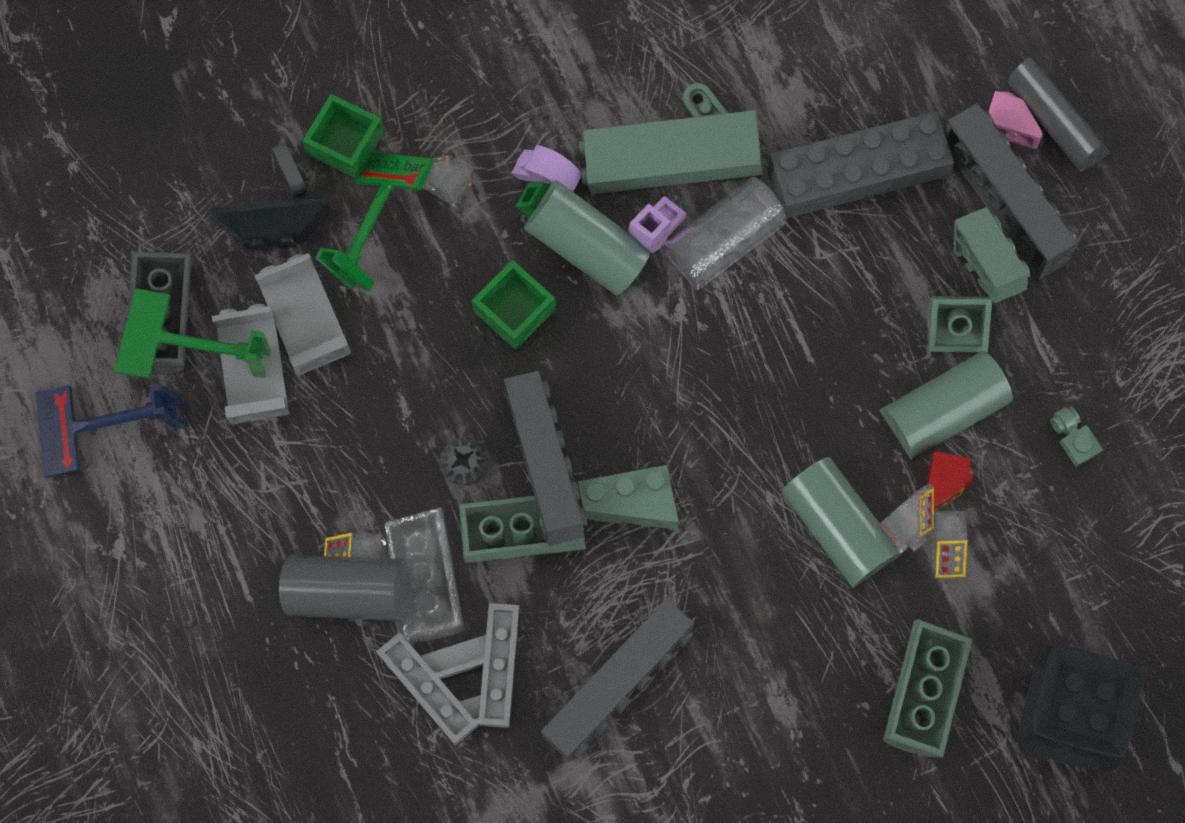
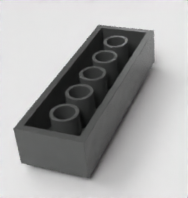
M977 103L948 120L944 134L953 161L992 216L998 217L1002 230L1008 238H1011L1016 250L1039 281L1068 263L1077 245L1076 234L1070 226H1065L1062 222L1057 207L1052 202L1049 203L1043 195L1040 183L1036 179L1032 180L1027 173V168L1022 158L1014 155L1010 149L1007 137L1003 133H999L994 127V122L989 112L982 110Z
M936 111L771 153L768 168L784 219L949 177L954 161Z

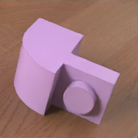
M539 145L534 150L524 149L511 172L518 180L544 182L546 184H552L553 181L557 180L572 192L582 177L581 171L567 158Z
M664 196L654 207L648 204L630 222L628 233L651 253H654L666 243L667 237L686 218L687 213Z

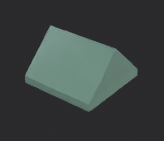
M932 296L927 309L928 351L988 352L992 299L990 297Z

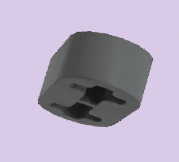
M286 143L273 147L274 155L293 196L307 191Z

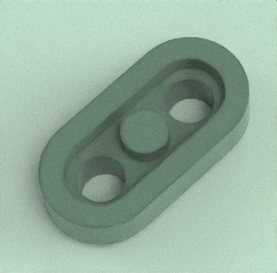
M694 83L685 89L683 94L684 105L692 117L727 113L706 85ZM696 97L703 98L700 104H695L693 100Z

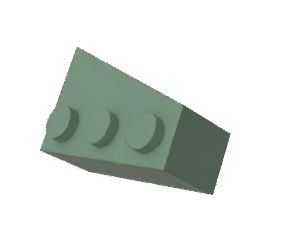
M985 207L955 220L953 253L957 257L962 255L968 261L965 264L966 269L969 272L974 270L980 277L977 279L978 283L994 303L1027 290L1028 277H1030L1029 267L1024 260L1020 261L1015 245L1011 238H1006L1003 234L1002 225L997 216H992L988 208Z
M667 465L578 481L581 506L584 507L587 520L618 524L629 523L650 528V526L678 531L679 521Z

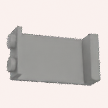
M309 253L294 255L286 263L279 266L271 265L265 267L259 274L255 275L267 305L274 312L276 327L297 376L352 354Z
M255 304L249 306L248 310L237 312L235 309H226L220 311L219 315L212 316V322L217 328L218 341L238 344L239 342L248 343L251 330L264 333L271 349L270 356L264 355L263 359H260L266 371L265 378L253 376L246 361L237 360L235 356L220 353L228 405L225 406V413L230 424L289 415L275 315L271 307H266L264 304Z

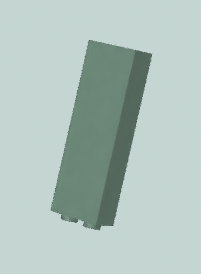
M756 110L583 130L584 141H579L581 158L586 159V167L581 168L583 185H588L591 194L763 175Z

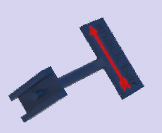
M162 384L150 386L151 402L146 403V406L75 421L71 386L67 385L36 392L44 477L49 478L80 471L76 440L78 433L149 418L150 420L160 419L174 429L187 427L186 421L178 417L176 412L177 406L184 405V399Z

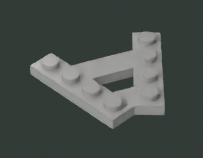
M489 603L486 635L422 656L416 652L400 632L376 651L455 746L478 726L510 727L519 605ZM483 666L481 695L459 702L440 680Z

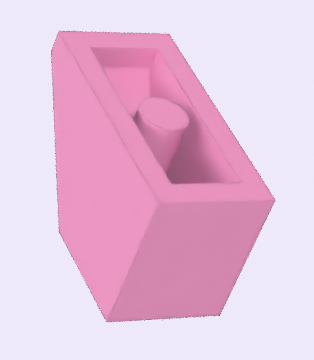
M995 91L988 111L993 119L994 127L999 133H1003L1008 141L1037 150L1043 133L1024 100L1017 98L1016 95L1010 92Z

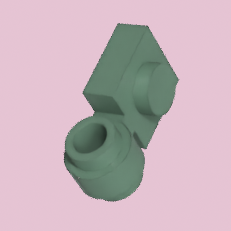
M1064 407L1054 413V417L1050 419L1051 424L1058 434L1064 433L1067 435V437L1060 441V444L1075 467L1103 451L1087 425L1079 430L1077 429V424L1081 420L1073 407Z

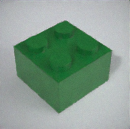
M330 94L302 142L308 156L357 179L381 139L384 128L380 117Z
M512 260L472 300L474 313L516 350L556 310V301L554 296Z

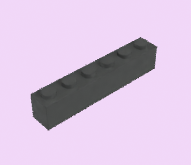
M539 371L504 379L506 396L548 546L584 538L583 526L588 525L584 507L578 508L576 502L577 499H580L577 482H571L569 474L573 473L569 456L563 457L561 449L565 448L562 431H556L554 423H558L554 405L549 406L547 398H551L547 380L541 381Z
M666 598L542 729L541 736L567 761L573 756L578 759L589 747L586 742L594 734L600 736L610 725L608 719L616 711L620 714L631 703L629 696L636 689L641 692L652 680V677L649 675L657 667L663 669L673 658V655L670 653L677 645L683 647L694 635L691 632L694 622Z

